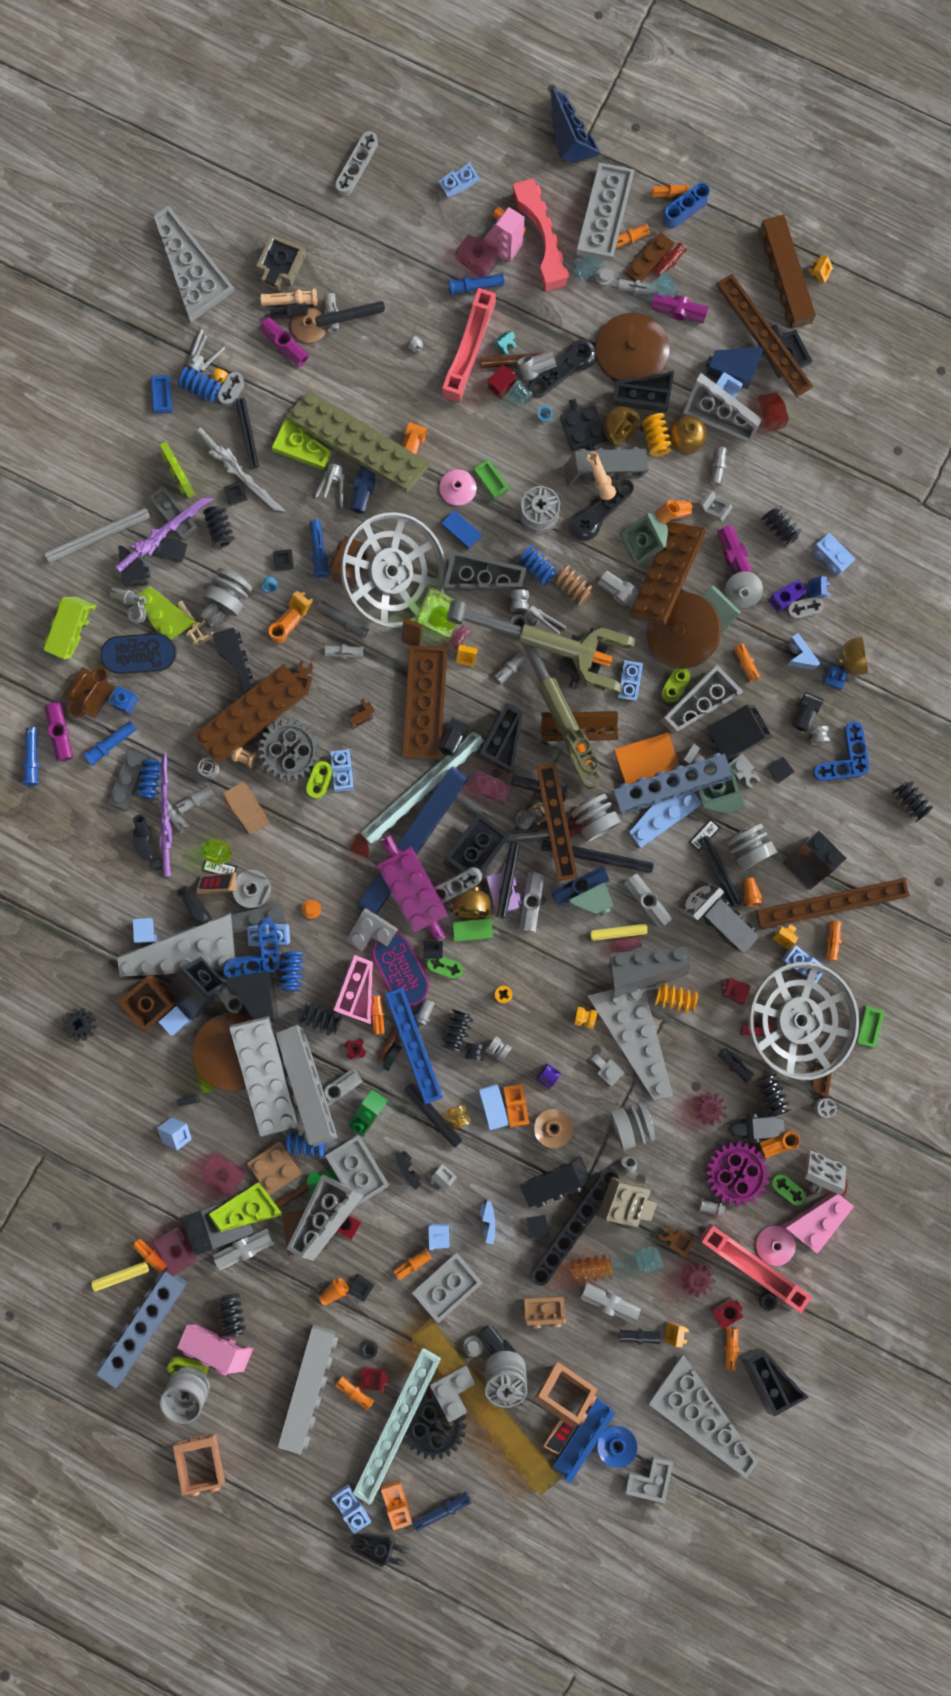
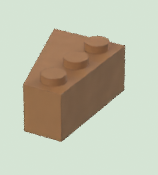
M244 781L223 793L226 797L223 799L226 807L231 813L237 815L249 834L270 824L252 790Z

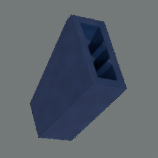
M763 348L715 350L713 357L709 356L705 366L709 368L707 375L720 379L725 372L741 382L743 388L748 389Z

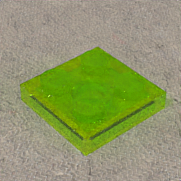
M432 587L429 588L415 622L449 639L456 624L447 621L446 616L451 601L455 599Z

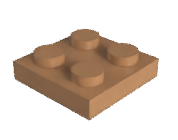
M282 1141L277 1142L247 1163L269 1196L302 1174L292 1156L288 1154L287 1149L285 1150Z

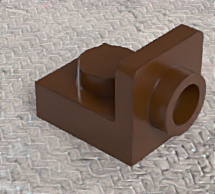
M364 698L360 701L365 710H358L349 718L353 729L374 719L372 713L375 711L371 703H366Z

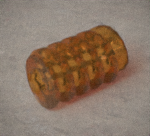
M603 1254L601 1261L597 1255L594 1256L593 1262L589 1256L586 1257L585 1263L582 1258H578L577 1264L574 1259L570 1260L573 1282L576 1279L578 1284H581V1280L584 1277L586 1283H589L590 1276L596 1282L598 1275H600L603 1281L606 1274H608L610 1279L613 1278L610 1255L609 1259H607L606 1255Z

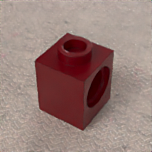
M504 365L488 379V389L500 399L516 385L515 372Z
M349 1214L346 1219L350 1221V1227L345 1229L340 1226L336 1232L352 1240L362 1220Z
M731 1297L710 1308L722 1329L743 1318L741 1314L742 1306L737 1299L734 1301ZM727 1307H732V1315L725 1317L724 1310Z

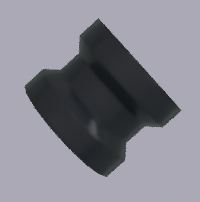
M466 1043L468 1050L464 1058L483 1061L482 1053L485 1050V1045Z

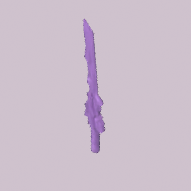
M202 498L161 529H151V534H148L146 541L135 542V544L130 546L133 551L115 566L116 570L121 572L139 555L143 557L148 553L151 556L170 530L175 531L182 521L186 518H192L198 510L214 499Z
M166 752L161 759L160 801L162 816L158 822L161 830L158 851H162L163 876H171L169 849L172 842V828L169 822V815L167 814L168 779Z

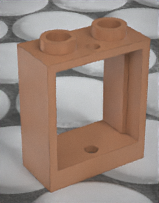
M557 1361L551 1366L533 1400L571 1427H575L579 1424L582 1425L587 1417L585 1412L588 1406L591 1407L597 1398L595 1396L597 1388ZM559 1375L587 1393L576 1415L547 1397Z
M216 1433L177 1441L173 1449L182 1496L194 1497L201 1494V1491L215 1492L220 1490V1487L225 1482ZM211 1446L217 1478L190 1484L184 1452Z

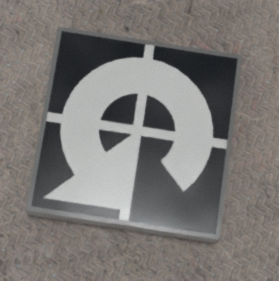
M702 880L677 908L680 912L699 920L724 892L720 887Z

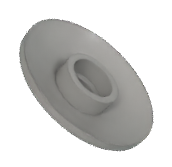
M747 571L738 572L731 576L725 586L726 598L737 608L752 607L760 600L763 593V585L760 578L754 573ZM744 589L748 590V593L745 595L741 594V591Z

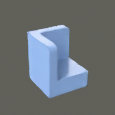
M725 372L716 383L734 398H736L743 385Z
M152 918L133 919L134 943L144 944L157 941Z
M176 1006L159 1021L171 1036L175 1035L183 1026H187L192 1022L190 1017L186 1016L179 1006Z
M173 1117L157 1128L162 1143L175 1150L180 1149L191 1140L187 1124Z
M449 1223L429 1224V1250L449 1248Z

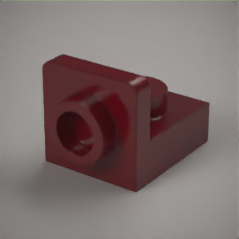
M729 977L723 981L720 990L723 991V997L745 1004L751 985Z
M761 1017L760 1028H758V1024L753 1023L755 1036L765 1037ZM768 1021L769 1032H770V1030H771V1022H770V1021ZM746 1023V1026L741 1027L740 1035L750 1036L748 1023Z
M362 1367L360 1389L377 1390L379 1393H383L384 1388H388L389 1375H385L386 1369Z

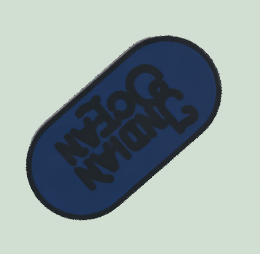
M162 633L121 635L106 640L101 648L100 656L103 665L109 671L116 674L155 672L166 670L173 664L177 657V648L175 643Z

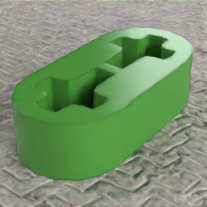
M446 957L438 958L440 959L439 963L445 966L444 968L437 967L434 969L431 961H435L436 958L428 960V968L432 972L452 979H457L463 974V967L457 961ZM454 965H457L460 972L455 973V975H451V971L446 969L447 966L454 967Z
M776 1174L772 1177V1188L787 1201L794 1205H801L805 1201L806 1195L803 1189L787 1176ZM784 1178L783 1183L787 1186V1189L781 1186L777 1188L778 1183L776 1180ZM792 1190L796 1193L799 1191V1197L801 1198L793 1201V1195L789 1191Z

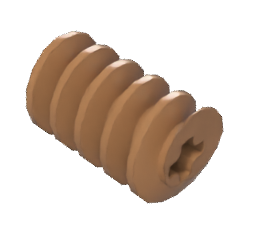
M567 565L554 576L552 581L556 580V586L562 585L561 590H567L566 595H573L572 601L578 600L577 605L581 606L591 596L590 590L592 585L585 587L587 581L579 582L581 575L574 577L576 570L569 572L570 565Z

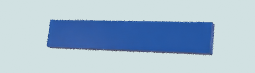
M403 987L386 993L385 997L424 1103L428 1104L443 1098Z

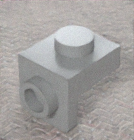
M712 490L702 498L700 503L705 515L723 522L733 508L731 503L716 497Z

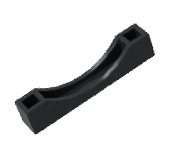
M234 627L213 633L218 654L236 669L242 682L244 694H246L255 685L252 686L250 680L253 679L251 668H247L245 661H248L246 651L241 649L240 644L243 643L241 633H237ZM267 727L246 744L265 739L262 733L268 732Z

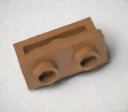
M564 1296L524 1298L525 1324L530 1325V1328H541L545 1324H549L550 1327H561V1324L566 1323Z

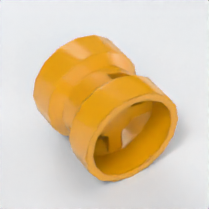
M578 1007L574 1025L581 1026L584 1024L588 1029L593 1030L597 1011H585L583 1007Z

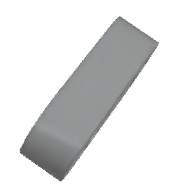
M230 373L218 393L219 401L224 407L233 406L244 387V379L240 373ZM238 379L239 384L235 383L233 386L232 380L236 381ZM229 394L231 399H226L225 401L223 396H228Z
M817 597L796 601L788 607L787 615L792 620L813 617L823 610L824 605L822 600ZM812 603L819 606L816 611L814 608L807 609V607H810ZM794 607H796L797 610L803 609L798 613V615L795 612L792 613Z

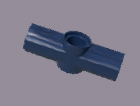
M362 465L359 474L355 477L354 493L350 504V510L358 514L366 513L369 498L373 494L376 474Z
M601 866L551 891V894L559 907L570 899L610 880L605 869ZM583 882L585 890L578 891L575 888V883Z

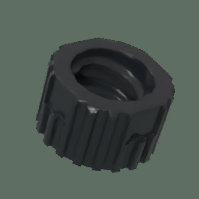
M764 1292L759 1298V1305L766 1311L770 1312L778 1305L776 1296L770 1292ZM767 1297L773 1300L770 1306L764 1304V1300Z
M368 1339L360 1347L361 1355L366 1359H372L378 1353V1345L375 1341ZM367 1345L373 1347L374 1351L372 1353H367L364 1350Z

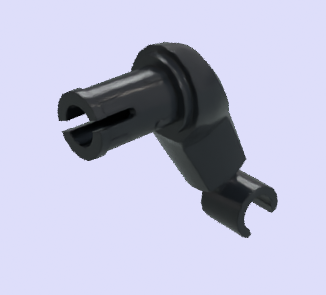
M136 815L133 818V823L135 824L133 847L144 861H149L152 870L161 869L160 859L153 860L152 858L155 853L150 846L151 827L146 824L145 816Z
M183 886L185 894L180 890L177 891L178 896L184 897L182 899L183 903L194 916L195 926L212 920L210 913L194 894H191L190 887Z

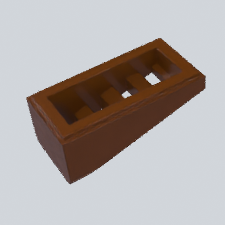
M404 619L402 642L413 646H420L423 637L422 624Z

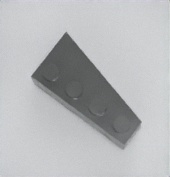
M638 447L621 450V448H613L611 450L598 448L593 451L578 449L564 465L567 487L574 486V482L582 481V484L585 485L596 480L586 459L588 454L593 458L591 452L598 453L603 469L611 480L615 477L618 480L640 478L649 471L646 449H639Z
M452 550L443 588L445 591L522 590L526 568Z

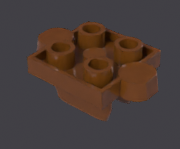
M84 667L80 669L61 697L69 703L67 707L68 714L75 718H81L84 714H87L95 719L115 690V687L107 682L109 677L107 670L102 667H95L92 671Z

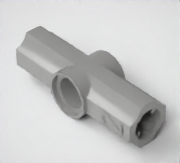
M609 571L603 574L597 584L613 595V598L619 604L629 606L630 608H632L639 593L634 585L620 580Z
M528 872L519 930L536 932L544 882L543 874ZM533 897L537 900V905L529 907L526 900Z
M635 874L624 883L639 903L640 908L647 913L658 929L672 920V917L658 901L657 896L651 892L638 874ZM648 896L652 898V906H646L644 904V897Z
M354 1068L323 1089L328 1107L363 1082ZM331 1087H337L339 1090V1095L336 1098L332 1097L329 1093Z
M266 1228L250 1237L247 1236L234 1242L232 1246L213 1255L216 1266L219 1270H222L239 1261L242 1262L253 1257L257 1252L275 1244L273 1236L269 1229Z
M586 1282L581 1291L580 1299L597 1306L599 1310L606 1314L616 1315L635 1324L640 1315V1307L622 1299L621 1296L614 1292L602 1290Z

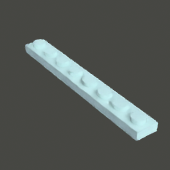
M475 732L469 734L459 744L454 756L446 755L361 832L365 839L370 843L380 839L382 834L388 828L393 827L401 816L406 815L412 806L422 801L430 790L438 786L452 766L456 768L464 763L472 752L480 748L484 742L481 736Z
M424 1348L417 1358L353 1492V1495L369 1505L374 1500L441 1360L440 1357Z

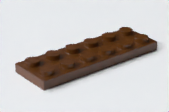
M670 522L666 547L656 553L630 610V618L666 625L706 534L704 527Z
M410 645L403 758L441 760L439 746L442 742L447 647Z
M282 664L193 735L217 765H219L307 696L308 692L285 664Z

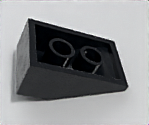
M478 814L446 855L443 864L457 874L472 867L479 869L483 874L510 836L481 814ZM470 875V876L466 879V881H469V880H471V879H474V880H475V879H476V876H475V875H473V876Z
M230 1200L182 1217L194 1256L254 1234L252 1224L219 1232L211 1221L209 1214Z

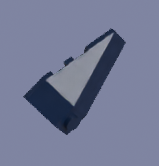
M552 88L550 90L555 142L559 150V156L563 160H568L572 163L598 156L600 151L593 136L586 134L584 130L585 124L574 115L576 110L567 96Z

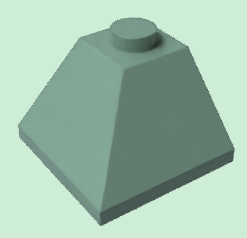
M655 513L646 514L621 532L637 566L666 547L668 528L666 524L661 523L656 518Z
M713 585L703 597L715 607L720 618L721 631L725 632L741 611Z
M732 766L729 768L733 780L699 790L704 808L726 814L745 808Z
M605 883L570 899L567 903L571 908L592 915L599 913L600 916L611 911L610 907L613 906Z

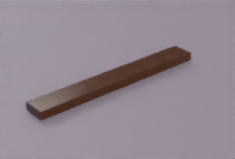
M730 274L717 282L716 286L757 344L763 348V352L797 398L812 389L813 385L734 275Z
M901 878L755 910L759 929L906 898L910 895L906 879Z

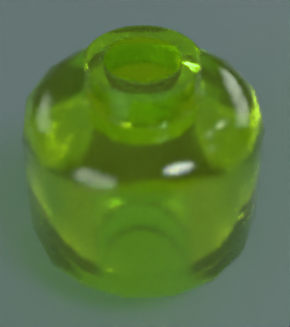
M211 838L202 846L203 858L207 862L221 866L231 858L232 850L225 841Z

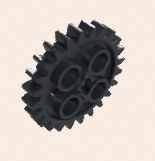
M426 1392L405 1435L409 1436L405 1443L412 1442L410 1450L417 1448V1455L424 1452V1459L429 1454H431L432 1460H435L436 1455H439V1458L442 1460L444 1453L449 1457L451 1449L456 1452L458 1449L456 1444H462L463 1441L459 1437H465L466 1435L462 1430L466 1429L467 1424L461 1423L466 1419V1416H460L452 1421V1426H446L443 1423V1419L447 1417L434 1392L432 1397ZM432 1407L435 1410V1415H429L426 1412V1408ZM434 1422L437 1423L435 1429L431 1427ZM416 1425H423L425 1432H418ZM433 1436H440L443 1443H435Z

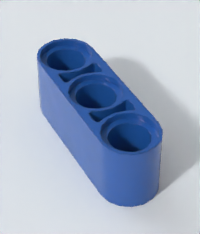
M699 183L668 205L664 213L663 224L667 228L673 229L703 208L708 201L709 186L705 183Z

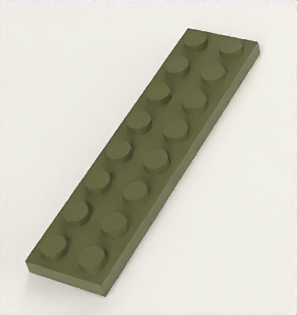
M310 390L307 391L287 415V420L406 493L410 491L429 467L428 461Z

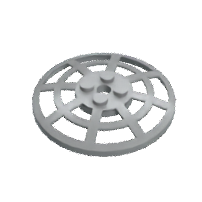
M392 512L370 517L358 525L351 533L341 556V580L349 601L364 618L377 625L390 628L402 627L403 621L388 622V611H399L407 607L415 615V617L409 620L418 623L433 612L444 593L443 587L447 567L443 549L433 532L424 523L412 516ZM383 519L398 520L394 531H383L373 534L370 526L371 523ZM405 522L417 528L427 538L428 542L419 547L410 537L402 534ZM363 529L367 540L361 545L356 558L347 555L352 540ZM393 537L390 548L381 550L377 539ZM400 540L406 542L413 551L406 555L403 551L399 550ZM369 545H371L375 553L370 562L361 559ZM431 548L435 552L438 563V579L427 577V564L423 553ZM417 557L421 567V575L413 573L411 561ZM346 563L354 565L355 580L359 589L351 594L346 580ZM389 566L394 568L395 573L393 576H390L387 572ZM360 567L369 570L370 581L364 585L360 578ZM411 581L418 582L419 586L416 592L410 597L405 589L410 585ZM425 585L437 586L432 600L421 612L415 602L421 596ZM374 587L382 592L381 603L374 600L367 592ZM399 593L404 603L389 605L390 594ZM363 596L370 604L381 609L380 620L367 614L359 607L356 601Z
M794 962L775 969L759 984L750 1003L748 1027L756 1052L771 1069L789 1078L812 1080L832 1073L849 1057L858 1036L859 1013L852 991L837 973L820 964ZM793 968L810 969L806 980H792L784 982L781 972ZM817 972H821L829 977L841 991L830 996L823 987L814 983ZM774 977L778 987L770 994L765 1006L757 1004L756 1001L761 990ZM798 985L804 986L801 997L791 998L787 988ZM811 988L819 992L825 1000L816 1004L813 1000L809 999ZM781 993L784 1003L780 1009L770 1008L775 997ZM844 998L850 1014L849 1030L838 1027V1013L835 1003ZM828 1007L831 1012V1025L823 1023L822 1011ZM754 1011L762 1013V1027L766 1037L759 1043L754 1032ZM799 1015H802L804 1018V1023L801 1026L796 1021ZM768 1016L777 1018L778 1029L771 1034L768 1028ZM821 1031L829 1033L825 1043L819 1048L815 1039ZM836 1035L846 1037L847 1040L842 1051L833 1063L830 1064L823 1053L831 1046ZM781 1036L790 1042L788 1053L782 1050L774 1041ZM797 1044H808L812 1053L796 1055ZM770 1045L776 1053L786 1058V1070L773 1064L764 1055L762 1050ZM817 1058L823 1067L811 1073H794L795 1061H809Z

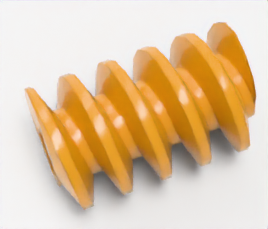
M663 413L650 415L642 422L644 434L646 435L645 439L648 442L647 447L650 449L649 454L654 457L662 456L672 451V449L667 448L671 445V442L665 441L670 436L663 434L668 431L667 427H662L666 424V421L660 420L664 417Z
M664 983L661 988L660 985L658 987L654 1004L657 1006L659 1002H662V1008H664L668 1003L670 1010L677 1006V1012L684 1008L685 1014L689 1010H692L693 1014L698 993L694 991L690 996V990L686 989L683 993L681 987L675 992L674 985H671L668 989L667 983Z

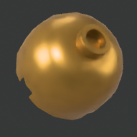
M623 406L609 411L603 423V431L606 437L617 446H620V443L624 440L627 443L639 427L637 424V418L640 420L638 413Z
M686 415L680 417L670 429L669 440L671 446L676 451H681L687 455L698 452L706 441L707 430L705 424L695 416Z
M863 637L848 640L842 647V654H838L839 664L844 665L845 670L849 674H869Z
M473 887L456 896L453 914L458 912L459 917L467 919H479V916L485 915L484 919H488L491 917V900L485 892L480 891L479 887Z

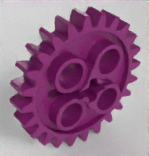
M736 1141L735 1146H733L732 1142H728V1148L721 1145L722 1151L720 1152L715 1149L714 1151L717 1156H710L713 1163L706 1164L711 1167V1170L705 1171L706 1174L711 1175L706 1181L713 1183L709 1189H716L714 1196L717 1197L721 1194L720 1201L722 1202L728 1198V1205H731L733 1200L736 1206L740 1205V1201L747 1206L748 1199L754 1203V1196L761 1198L760 1190L766 1192L763 1184H769L765 1180V1177L770 1176L769 1173L765 1172L769 1166L763 1165L767 1159L765 1157L759 1158L762 1152L757 1151L754 1153L755 1146L752 1145L748 1149V1143L746 1142L742 1147L739 1141ZM734 1154L739 1157L736 1165L730 1163V1157ZM747 1158V1162L741 1168L744 1159ZM750 1165H754L756 1168L752 1176L747 1174V1168ZM740 1170V1173L742 1174L741 1177H736L734 1171ZM724 1171L728 1172V1180L721 1182L720 1174ZM734 1180L731 1189H728L729 1184ZM740 1182H744L746 1188L743 1192L739 1193L737 1185Z

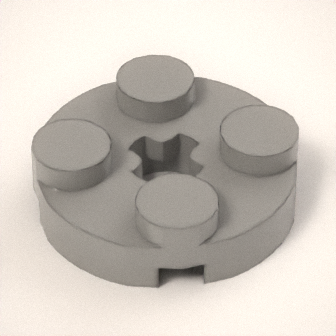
M247 870L237 875V891L232 892L235 900L241 906L250 909L259 908L270 897L271 883L260 871ZM255 884L257 891L248 894L247 886Z

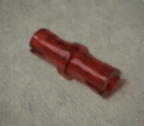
M678 243L669 254L667 253L663 257L662 262L653 269L655 274L660 271L657 275L659 278H662L671 267H674L677 264L676 261L687 252L685 246L678 251L682 247V243Z

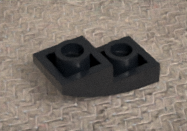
M166 537L161 540L159 547H156L151 555L160 559L166 557L182 563L188 544Z
M398 1150L395 1153L398 1165L407 1181L416 1190L422 1183L419 1181L421 1177L414 1170L411 1172L408 1170L413 1164L410 1161L412 1157L406 1151L400 1152Z

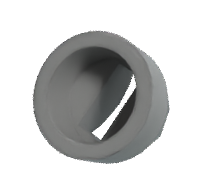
M415 336L407 348L414 353H418L421 351L418 346L423 348V342Z
M630 1156L624 1157L621 1161L623 1172L626 1174L634 1173L637 1169V1160Z

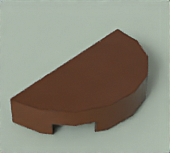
M817 1063L812 1072L818 1071L823 1067L820 1063ZM832 1073L810 1080L813 1090L819 1096L827 1099Z

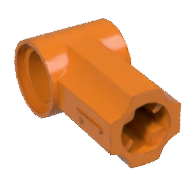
M409 422L402 446L417 454L420 444H423L427 428Z
M670 499L655 511V515L661 523L666 524L670 520L690 516L693 507L686 500L675 501Z
M290 607L276 623L270 625L269 635L273 643H284L289 633L303 619L294 608ZM278 630L283 632L282 635L278 637L273 635V633Z
M785 1130L781 1135L760 1141L759 1144L764 1157L768 1158L789 1149L797 1148L800 1144V1137L792 1130ZM793 1135L795 1138L794 1142L790 1145L786 1144V1136Z

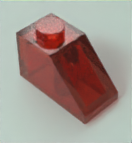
M774 392L758 396L767 432L785 428L789 417L785 402L779 394Z

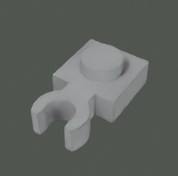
M743 754L728 764L729 767L732 766L738 781L744 778L747 788L753 787L749 782L750 779H754L757 783L760 781L758 775L750 772L754 767Z

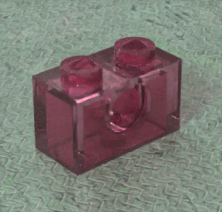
M468 234L456 249V260L480 277L489 276L498 264V254L494 248L487 247L479 238ZM475 254H480V255H482V256H481V257H475L474 255H475Z
M479 770L470 786L471 792L505 806L513 789V785Z
M213 1152L199 1174L203 1175L202 1179L209 1184L215 1183L219 1185V1190L229 1195L230 1193L234 1194L237 1192L248 1172L217 1152ZM220 1169L226 1170L228 1174L226 1180L219 1178L218 1173Z
M178 1227L153 1242L172 1276L197 1262L195 1259L197 1255L194 1256L192 1247L189 1248L186 1243L187 1237L183 1230H179ZM173 1246L181 1248L180 1256L173 1253Z

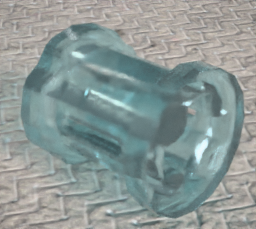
M519 380L511 387L509 393L511 395L514 394L523 406L529 402L534 393L528 391L522 385L523 382Z

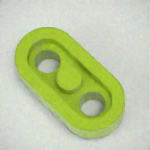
M677 668L672 672L661 693L662 699L666 703L672 704L679 700L690 681V673L687 669ZM678 674H682L684 679H679ZM673 690L675 695H669L668 691Z
M324 761L318 762L312 770L306 790L313 799L322 798L327 791L333 774L329 763ZM322 769L327 770V773L325 775L320 774V771ZM315 787H320L318 793L313 792Z
M176 1356L170 1359L167 1370L172 1375L174 1371L181 1367L197 1368L207 1376L208 1366L200 1364V1360Z

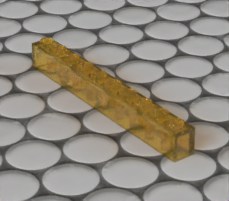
M431 1317L412 1333L413 1339L411 1341L418 1350L424 1348L441 1358L437 1366V1373L440 1378L464 1365L467 1366L475 1381V1385L459 1393L460 1397L464 1400L463 1404L469 1413L473 1411L477 1416L476 1421L482 1429L486 1427L490 1432L489 1437L495 1445L500 1444L508 1461L513 1460L521 1477L525 1475L529 1480L528 1485L534 1493L538 1491L542 1496L560 1480L559 1474L507 1410L495 1406L487 1399L485 1383Z

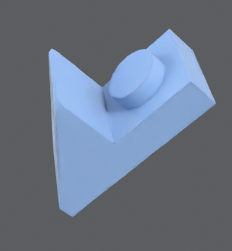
M799 633L789 640L790 649L794 654L797 653L798 656L791 660L788 666L814 670L820 665V662Z

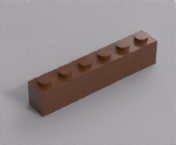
M785 215L764 219L759 228V236L764 240V252L770 260L769 268L775 276L774 283L776 289H779L780 303L786 311V322L790 324L791 329L812 324L816 314Z
M556 763L536 766L557 879L562 881L578 878Z

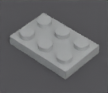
M360 1135L325 1155L340 1182L364 1195L356 1206L389 1186L388 1181Z
M456 1252L412 1291V1294L434 1320L439 1323L483 1282Z

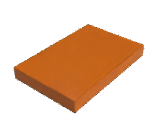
M668 732L614 749L624 782L629 785L636 783V780L646 777L648 779L654 777V774L665 771L667 773L673 771L674 767L680 766Z

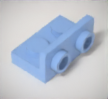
M830 533L820 542H817L812 549L816 558L823 560L827 564L828 570L837 576L855 560Z

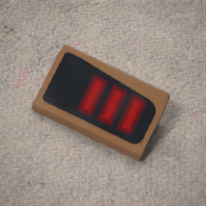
M236 872L201 875L197 894L206 895L237 891Z
M558 1418L543 1441V1446L560 1455L578 1425L571 1427Z

